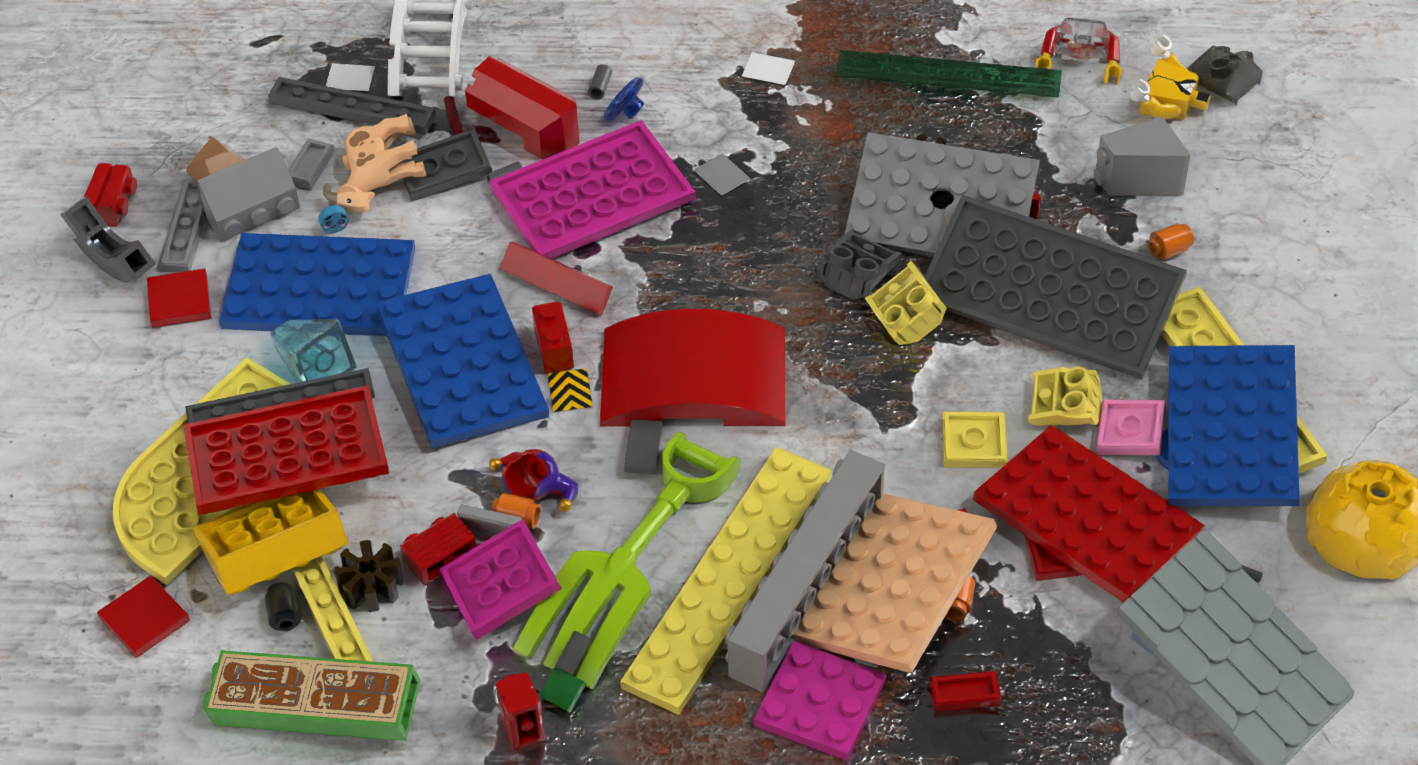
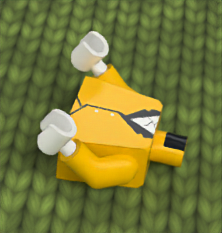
M1161 35L1151 45V53L1163 58L1157 60L1147 82L1139 79L1132 85L1133 91L1130 93V97L1135 102L1140 101L1139 114L1154 116L1155 118L1163 116L1164 119L1182 121L1186 118L1190 107L1206 111L1211 95L1197 91L1198 75L1190 72L1180 63L1173 52L1168 51L1172 46V42L1168 36Z

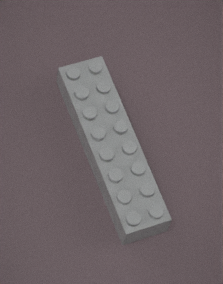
M853 450L848 452L844 460H838L833 470L832 479L829 483L825 482L822 485L815 505H810L807 508L803 517V524L799 529L795 528L792 531L788 540V547L784 553L779 552L774 560L772 572L768 577L764 576L761 579L757 588V595L753 601L748 600L741 613V620L737 626L732 625L728 630L725 638V643L728 644L726 655L728 677L764 693L781 666L792 642L795 641L793 634L803 616L810 609L818 592L827 582L830 573L842 558L850 541L854 539L860 525L869 515L875 501L883 496L884 463Z

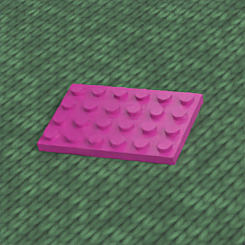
M642 120L489 181L490 190L530 249L551 259L696 199L695 190Z

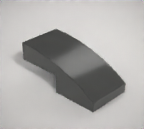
M631 421L624 473L656 474L663 421Z

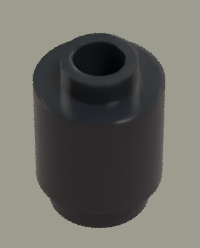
M277 582L269 586L265 595L269 625L278 631H290L298 626L302 620L297 592L287 582Z

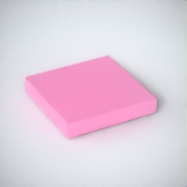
M1102 400L1096 444L1097 455H1160L1166 411L1165 400Z

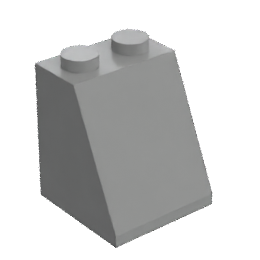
M1163 116L1100 136L1099 149L1096 151L1097 164L1094 170V178L1096 183L1102 186L1108 195H1184L1191 154Z

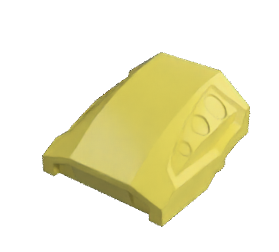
M912 261L874 294L865 297L875 315L899 345L920 341L941 324L947 308Z
M1077 366L1071 369L1058 367L1033 372L1034 393L1032 413L1028 415L1030 424L1038 426H1067L1089 423L1096 425L1100 422L1102 391L1100 378L1095 369L1086 370L1084 367Z

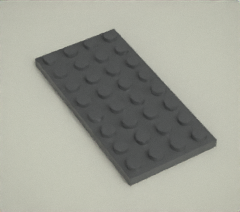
M962 194L924 278L947 307L946 311L1142 380L1187 276V270Z

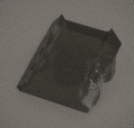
M1214 45L1187 67L1190 72L1198 75L1199 86L1206 88L1236 106L1238 100L1256 84L1260 85L1263 73L1255 64L1252 52L1240 51L1232 53L1229 47H1216Z

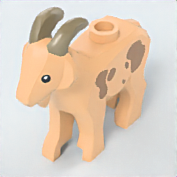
M407 114L395 118H386L377 125L362 126L351 131L344 142L347 154L342 156L348 172L351 171L347 183L340 186L337 192H331L330 185L325 183L323 195L329 201V206H342L347 213H363L369 209V202L375 197V193L369 191L385 187L406 177L427 176L422 161L416 164L414 161L399 163L406 159H412V155L418 154L414 140L389 149L392 143L402 135H416L413 122L410 117L408 118Z

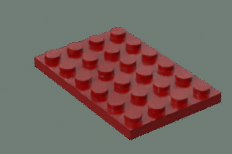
M369 385L184 424L198 515L390 474Z
M1050 425L974 491L973 501L1123 603L1165 564L1173 559L1188 543L1195 539L1205 527L1204 524L1175 505H1168L1166 499L1053 425Z

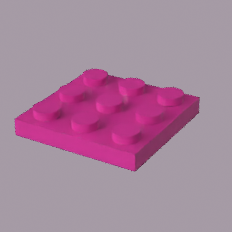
M523 519L439 569L476 640L562 589Z
M793 641L754 717V726L848 761L886 682V674Z

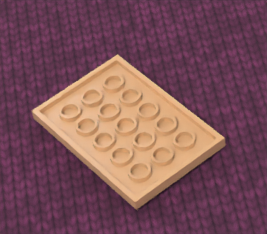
M883 494L881 499L877 498L869 515L860 525L854 539L850 541L842 558L835 565L827 582L820 589L810 609L800 621L793 634L795 641L807 646L912 673L997 528L995 519Z

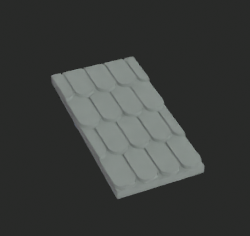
M1204 529L1119 606L1118 615L1133 630L1131 639L1164 664L1254 765H1286L1353 698L1355 691L1350 687L1349 682L1317 651L1318 647L1242 569L1243 565Z

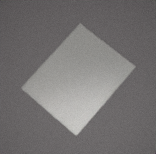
M723 153L694 169L721 196L750 180Z

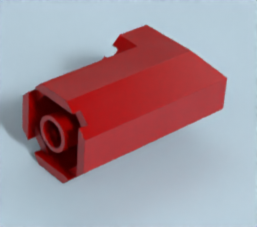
M489 56L474 69L472 77L475 78L473 86L468 84L465 89L467 107L523 138L524 150L540 159H545L549 157V154H557L580 144L575 98L499 58L496 59Z

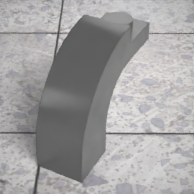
M87 196L81 198L60 214L75 234L76 238L73 240L95 265L111 277L122 282H133L156 265L139 240L128 242L114 233Z

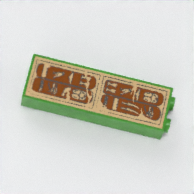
M221 650L218 662L214 663L212 668V684L210 691L204 696L203 709L214 726L406 741L421 680L411 664Z

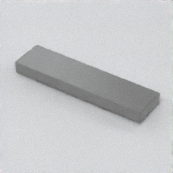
M184 180L160 260L161 272H184L191 270L206 218L196 180Z

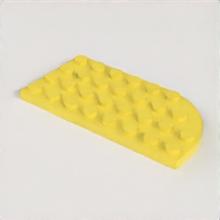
M246 357L196 404L289 385L290 383ZM186 413L129 466L118 484L113 501V522L123 549L138 566L166 585L203 551L192 527L239 508L235 507L198 515L184 431V424H188Z

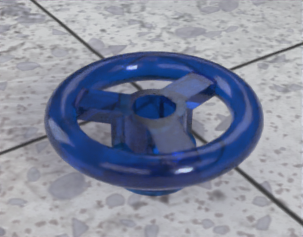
M638 76L632 79L615 96L604 112L603 117L606 121L613 120L622 111L625 116L632 119L640 111L645 103L637 96L644 83L642 77Z

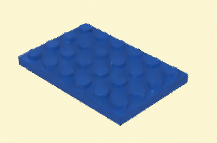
M241 233L219 320L221 329L387 336L376 309V302L407 294L415 253L414 240Z
M491 273L376 302L378 315L431 449L549 417L548 405Z
M1295 345L1169 346L1168 505L1300 506Z

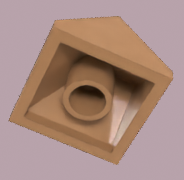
M212 136L187 166L186 172L197 181L242 162L244 159L233 149Z

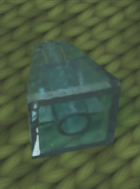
M337 319L288 320L270 333L278 354L296 383L346 373L357 368L340 321Z

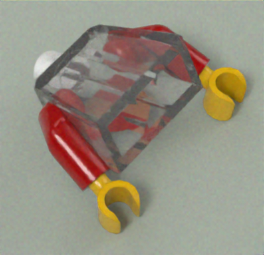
M1068 17L1063 20L1061 25L1050 28L1046 32L1040 53L1042 56L1035 61L1036 75H1038L1041 68H1047V77L1051 76L1052 61L1050 58L1053 57L1092 63H1107L1109 65L1106 67L1103 77L1104 83L1107 84L1109 76L1112 75L1117 79L1116 84H1119L1122 75V68L1117 65L1120 63V41L1115 34L1107 30L1105 22Z

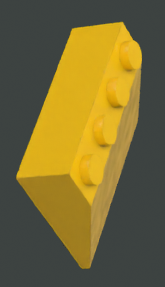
M320 489L242 506L192 527L212 570L227 595L245 592L251 585L263 580H273L284 571L291 568L304 567L312 559L322 555L334 554L341 547L349 544L337 509Z

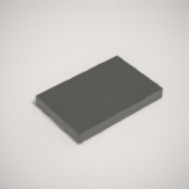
M475 129L417 148L418 154L412 155V159L399 162L407 163L414 161L416 164L422 161L427 176L403 178L411 201L484 177L492 172L491 165Z

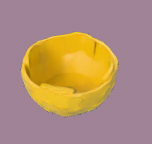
M1360 461L1335 469L1316 487L1306 507L1307 539L1311 547L1315 548L1328 564L1361 578L1390 580L1401 578L1405 573L1418 566V479L1401 466L1388 461ZM1381 490L1386 493L1387 497H1377L1371 491Z

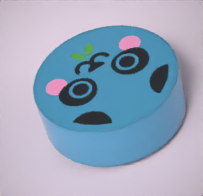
M333 205L321 211L318 221L324 232L332 234L346 228L349 223V217L342 206Z

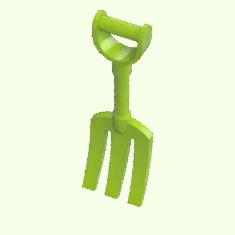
M680 431L676 432L662 453V475L665 487L656 497L653 507L622 546L617 547L612 554L593 550L575 551L572 553L555 576L562 589L537 604L513 650L532 659L561 610L585 578L590 576V580L571 609L545 660L544 665L554 670L572 633L577 631L586 635L600 613L619 590L622 593L598 631L576 678L586 683L585 686L594 690L623 635L651 596V588L647 579L635 566L636 559L669 517L675 515L686 501L691 503L707 502L723 494L738 474L741 464L740 459L735 456L727 459L687 441L686 434ZM680 458L714 475L705 478H690L675 471L672 465Z

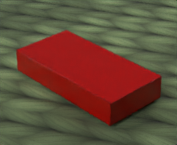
M996 671L930 677L929 685L934 712L1001 706L1002 698Z

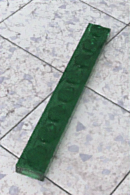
M840 50L837 65V77L1057 98H1059L1062 70L848 50Z

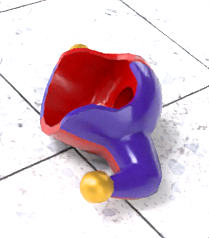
M529 449L523 453L512 452L500 459L491 458L489 461L491 470L497 471L504 467L502 470V481L508 494L533 499L534 502L548 494H556L563 497L558 503L559 509L562 512H568L572 509V502L578 495V484L573 479L559 472L556 461L549 453L540 449Z

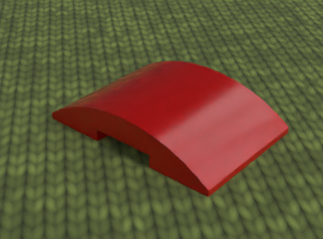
M715 309L658 311L631 317L606 327L604 330L600 427H630L632 420L662 421V419H723L724 426H785V328L759 317Z

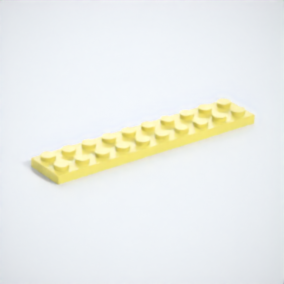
M775 447L621 679V689L680 715L725 645L728 630L732 625L737 626L741 620V613L748 600L753 601L757 595V588L761 579L764 576H769L773 570L772 567L779 552L784 553L792 531L795 528H800L807 508L810 505L814 506L818 500V494L822 485L825 482L828 483L832 478L831 469Z

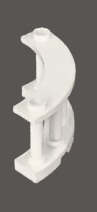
M473 0L395 1L389 41L390 46H395L394 58L388 59V96H403V90H407V88H449V96H458V91L463 89V76L458 74L461 34L464 20L468 16V10L473 8ZM415 14H453V21H411V17ZM411 32H451L450 46H408L406 36L411 35ZM408 57H450L449 77L407 76V74H403L404 60H408Z

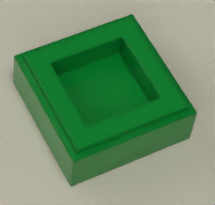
M555 667L539 697L571 713L586 683Z

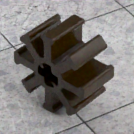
M364 540L360 541L362 557L359 558L350 553L348 548L341 552L340 557L343 567H335V576L340 594H345L346 603L349 607L356 609L358 602L365 596L368 611L375 612L379 610L376 595L381 594L389 599L391 604L399 598L396 584L402 586L404 580L400 559L395 558L394 560L392 547L383 543L382 548L373 555L371 541Z

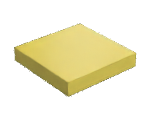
M942 412L944 467L1002 468L1008 462L1005 412Z

